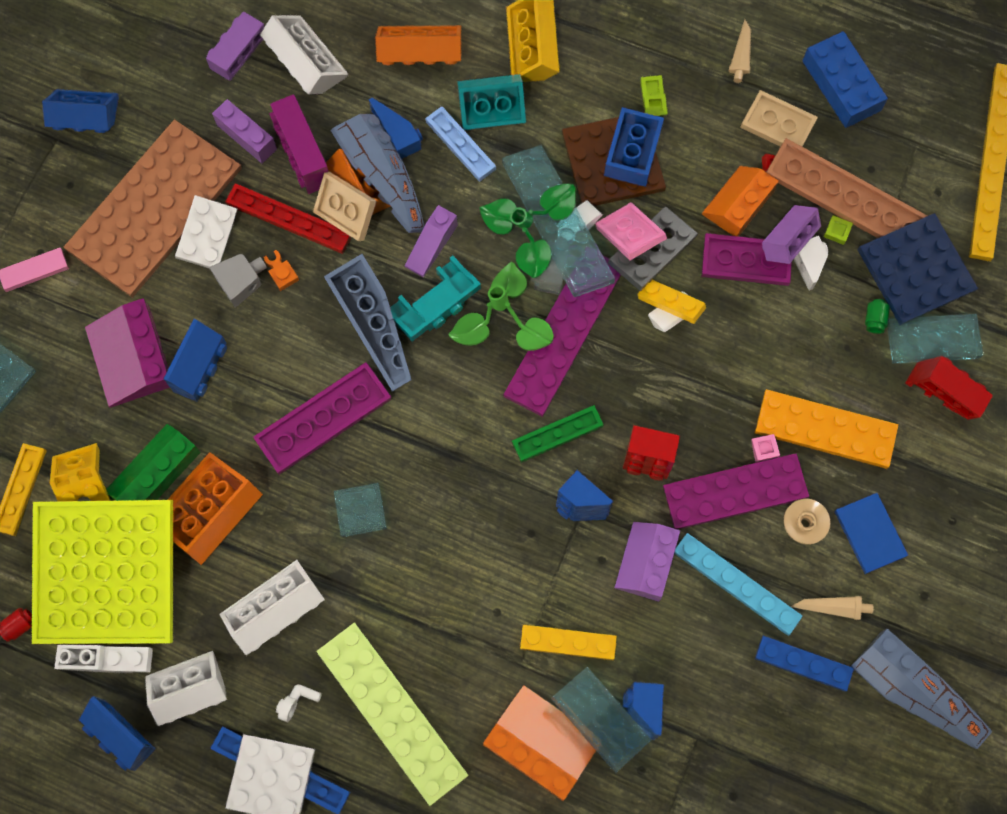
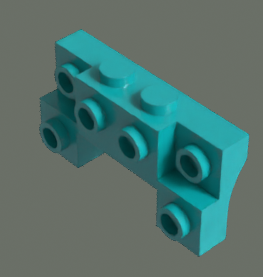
M454 256L450 257V262L444 267L438 266L436 268V273L443 280L441 283L414 302L412 306L400 295L398 297L399 301L390 307L395 325L401 328L411 341H414L427 330L431 331L434 328H440L446 322L445 319L450 315L458 314L463 309L464 301L481 289L480 282Z

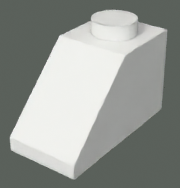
M819 236L811 238L794 258L809 291L816 285L828 256L827 245L821 241Z

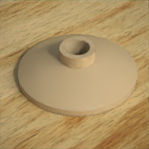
M800 499L793 502L787 508L784 514V527L788 535L796 542L806 545L815 544L827 535L830 529V516L826 508L819 502L812 499ZM807 520L809 522V526L804 527L801 521Z

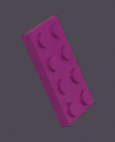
M705 233L701 277L789 286L792 262L786 264L766 261L762 248L764 239Z

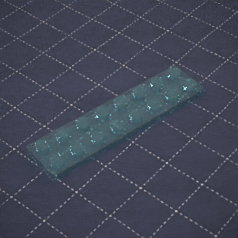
M542 145L502 158V164L527 211H544L545 209L540 205L543 193L549 188L563 183ZM576 206L573 213L564 220H553L549 213L532 216L542 239L549 244L552 257L573 297L615 283L612 271Z

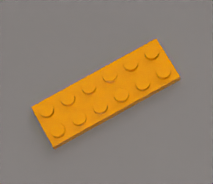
M766 389L755 434L763 436L774 434L777 440L888 469L899 424Z

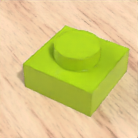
M832 215L824 237L844 245L853 223Z

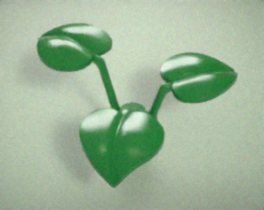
M560 184L546 190L540 199V205L545 209L544 211L529 210L527 212L521 207L517 208L515 203L509 199H499L480 207L481 216L485 224L494 233L499 235L508 234L511 232L513 224L525 232L530 243H524L518 248L516 262L519 268L532 278H537L546 271L552 257L550 245L542 239L534 242L532 235L528 231V228L533 223L532 216L549 213L553 220L559 221L568 218L575 208L576 187L573 184Z

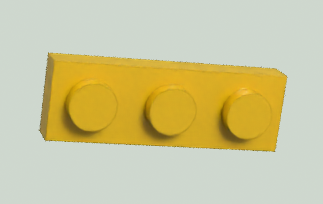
M654 280L648 283L642 291L638 292L639 300L692 324L697 321L706 309L704 302Z

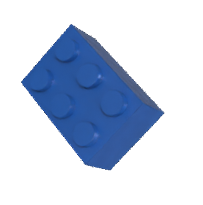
M622 107L606 161L604 176L646 187L664 118Z

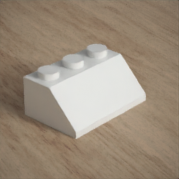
M213 651L145 676L147 705L158 726L173 722L178 718L194 714L199 710L218 705L227 700L225 685Z

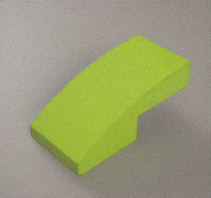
M662 75L641 77L640 83L645 113L655 116H667Z

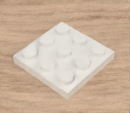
M243 734L226 809L250 814H301L315 749Z

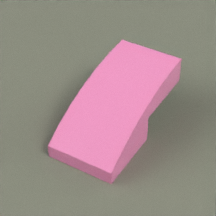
M774 434L751 440L755 463L780 457Z

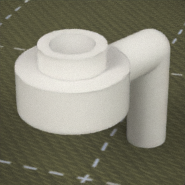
M299 684L295 685L290 696H287L285 700L281 699L276 708V713H279L278 719L285 722L291 720L300 695L319 702L322 693Z

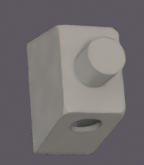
M239 254L209 268L233 306L237 307L261 286L257 274L267 267L261 257L249 263L243 254Z

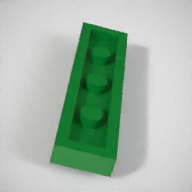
M593 405L512 440V445L522 463L603 428L604 424Z

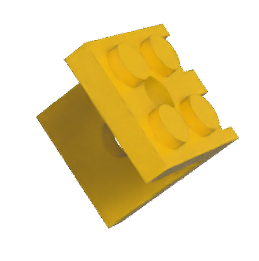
M97 443L52 457L50 485L58 502L78 501L81 497H87L91 501H111L99 474L100 450Z

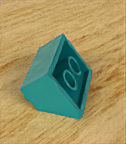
M520 74L457 81L463 130L526 123L523 81Z

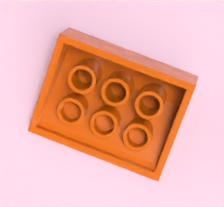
M209 452L167 499L173 500V542L202 565L263 494L249 480Z
M523 685L484 741L483 746L564 801L603 740Z

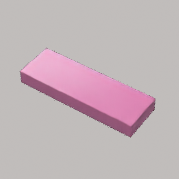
M57 248L0 269V280L3 289L9 292L68 270L69 267L63 250Z

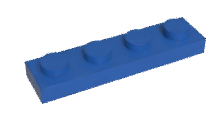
M766 636L761 637L755 656L756 660L845 692L848 690L854 669Z

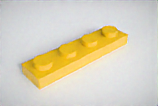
M523 625L520 649L614 660L617 636Z

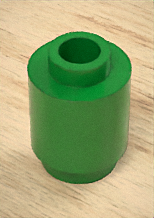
M874 299L873 302H869L867 305L865 326H867L866 330L870 333H884L885 328L888 326L890 305L885 300Z

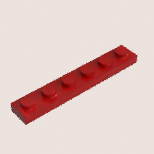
M236 183L225 201L228 206L237 208L242 212L341 254L344 253L352 238L326 221Z

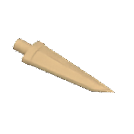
M744 20L731 66H729V73H734V82L736 83L742 82L743 74L750 73L751 28L746 20Z
M862 596L803 599L791 606L798 609L853 618L854 620H861V613L873 614V604H863Z

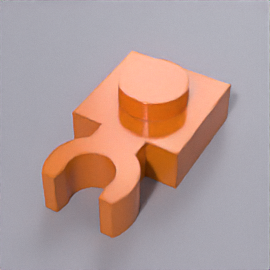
M275 250L276 259L274 261H270L267 256L264 257L266 265L272 268L268 272L279 290L282 291L299 281V278L287 260L281 263L280 253Z

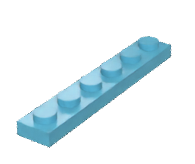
M687 533L676 547L675 555L787 636L791 634L802 618L800 613Z

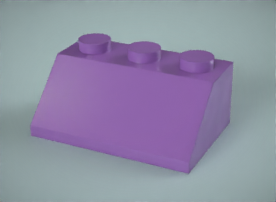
M633 522L615 589L659 602L664 592L680 530L660 524Z

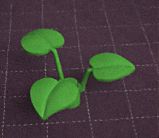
M513 262L506 265L491 284V288L488 291L490 302L487 303L486 320L484 321L483 316L478 313L466 314L458 320L453 330L449 333V337L459 344L477 345L482 343L490 334L489 328L486 325L490 322L493 308L497 311L508 309L521 328L516 335L517 343L521 348L529 351L538 350L550 345L554 339L553 331L546 321L540 318H530L523 325L511 308L508 297H519L527 288V280L524 274Z

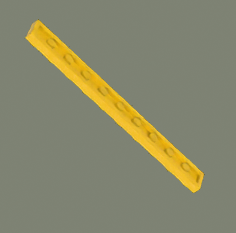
M999 63L994 67L969 252L970 258L990 262L994 257L1007 156V65Z

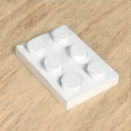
M195 195L175 258L206 268L220 263L237 208Z

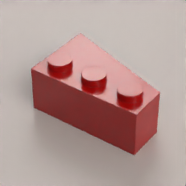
M943 356L917 362L905 382L910 387L915 384L925 390L924 395L929 398L934 395L943 400V406L968 420L980 418L993 396L986 390L984 385L975 382L969 377L967 372L958 369L952 364L950 359Z

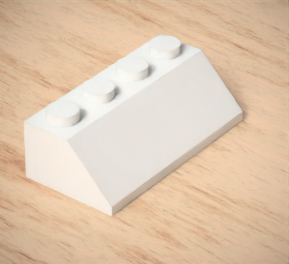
M271 16L260 34L266 41V45L274 51L279 61L287 67L290 74L296 78L302 89L308 94H323L349 75L301 16Z
M296 560L219 615L231 637L247 655L257 650L271 637L278 635L285 627L296 622L309 610L316 608L325 599Z

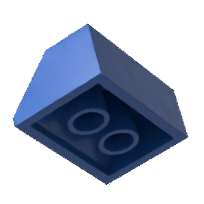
M56 89L42 101L45 127H52L54 130L73 128L74 131L79 132L89 129L97 133H105L115 123L119 95L118 93Z
M193 319L164 380L174 393L198 402L200 396L203 397L206 393L209 378L213 377L216 373V364L219 358L224 356L227 343L222 335L196 319Z
M577 470L558 490L556 507L558 508L557 512L563 518H570L572 521L605 520L609 516L613 501Z
M634 682L623 694V707L627 708V715L648 739L655 740L661 736L663 684Z
M95 696L89 700L79 719L84 725L82 730L91 738L96 736L101 741L98 744L101 749L107 754L112 752L117 757L115 762L123 770L136 771L156 748L106 700Z

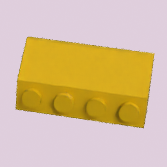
M518 0L506 7L511 75L520 74L523 82L544 81L559 73L554 1Z

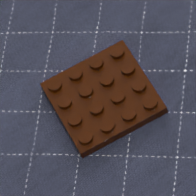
M619 117L562 129L563 140L581 204L587 200L593 206L666 190L656 152L646 187L604 176L606 161Z

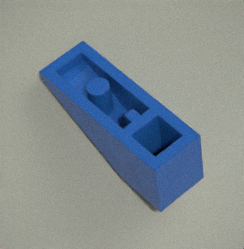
M374 98L369 99L370 110L380 120V124L390 136L401 159L422 150L421 141L423 138L418 128L414 129L411 122Z

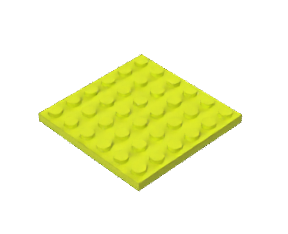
M173 500L33 502L32 644L172 643Z

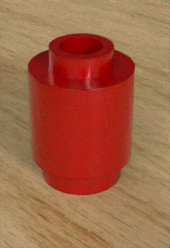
M18 608L0 622L1 637L9 642L16 640L31 629L32 613L28 609Z

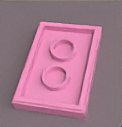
M633 203L625 205L595 223L597 230L629 260L634 259L667 239L666 233Z

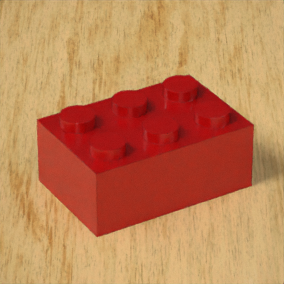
M634 425L628 442L623 469L632 475H640L642 473L649 475L654 480L667 479L675 461L680 435Z

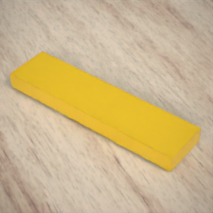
M22 444L0 504V533L16 537L46 454L44 448Z

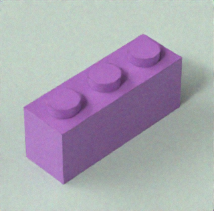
M243 11L239 17L234 19L230 29L222 34L218 44L209 50L206 57L209 68L231 81L263 40L260 34L265 28L264 23Z
M228 99L212 113L217 126L260 163H264L277 150L273 137Z
M798 205L792 207L762 242L766 261L790 264L821 227L818 208Z

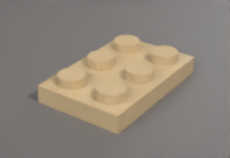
M760 90L740 128L780 147L785 138L803 147L818 117Z
M325 172L313 212L357 241H364L376 200L333 173Z

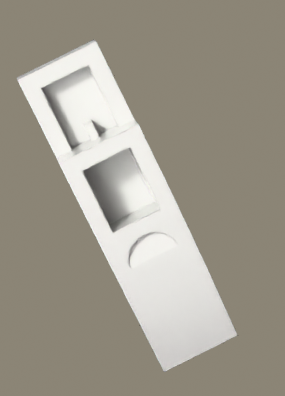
M57 645L55 669L113 673L150 672L153 648Z

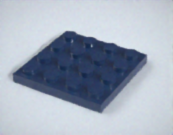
M935 213L866 243L857 249L887 304L890 305V309L900 326L971 294L978 289Z

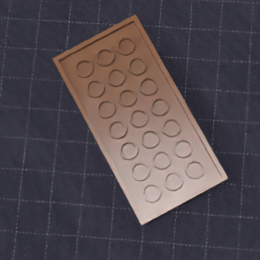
M174 119L66 243L64 249L133 298L179 244L194 196L215 201L242 167L235 160Z

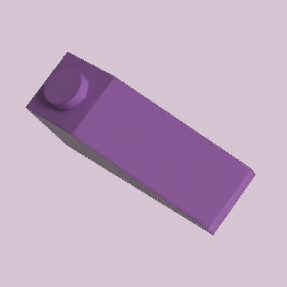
M439 205L436 207L426 222L405 264V268L424 278L457 228V215Z

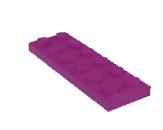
M365 362L253 438L278 475H280L392 400V398Z
M797 453L663 485L674 529L677 530L809 498Z

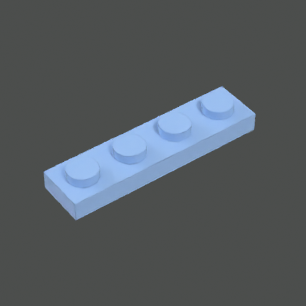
M442 106L425 118L426 123L479 182L496 170V165Z

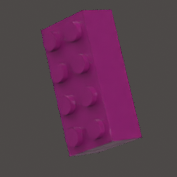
M293 94L270 103L272 112L269 115L273 122V127L276 134L279 135L284 152L287 153L288 160L297 175L301 189L305 187L308 195L318 191L324 173L329 171L295 95Z

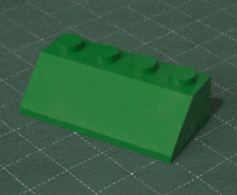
M166 424L106 489L107 493L115 501L158 500L201 452L184 435L169 424Z

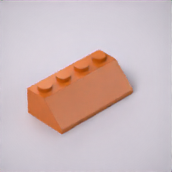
M461 25L378 26L375 37L377 62H382L383 65H392L394 62H403L405 65H413L415 62H424L427 65L436 64V62L456 64L457 61H461Z

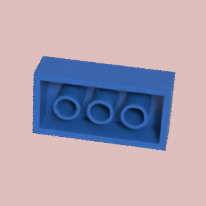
M844 31L807 48L803 63L845 128L882 111L888 98Z

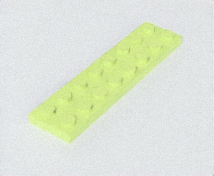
M355 622L316 651L429 806L468 777V774Z

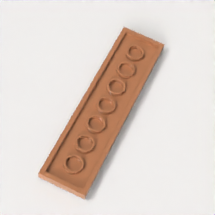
M787 138L783 141L766 172L777 179L778 183L840 218L852 222L853 225L877 238L927 217L922 212Z

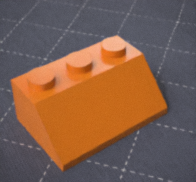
M338 149L326 162L329 172L376 200L372 215L390 207V205L382 202L378 197L380 192L374 185L369 186L366 183L364 173L360 169L356 170L351 165L342 149Z
M740 166L702 212V215L732 236L739 237L774 193L779 181L760 168Z

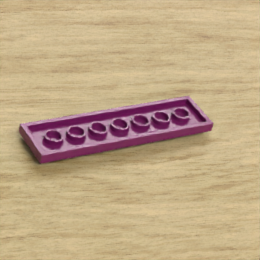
M586 247L545 320L553 331V342L538 350H528L503 397L542 417L544 416L621 277V274L608 264L609 258Z

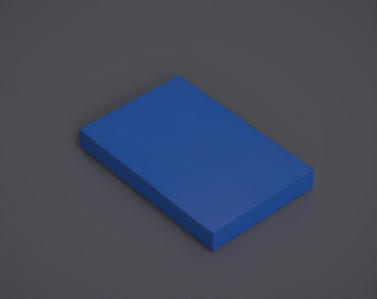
M878 493L834 511L864 574L908 556Z

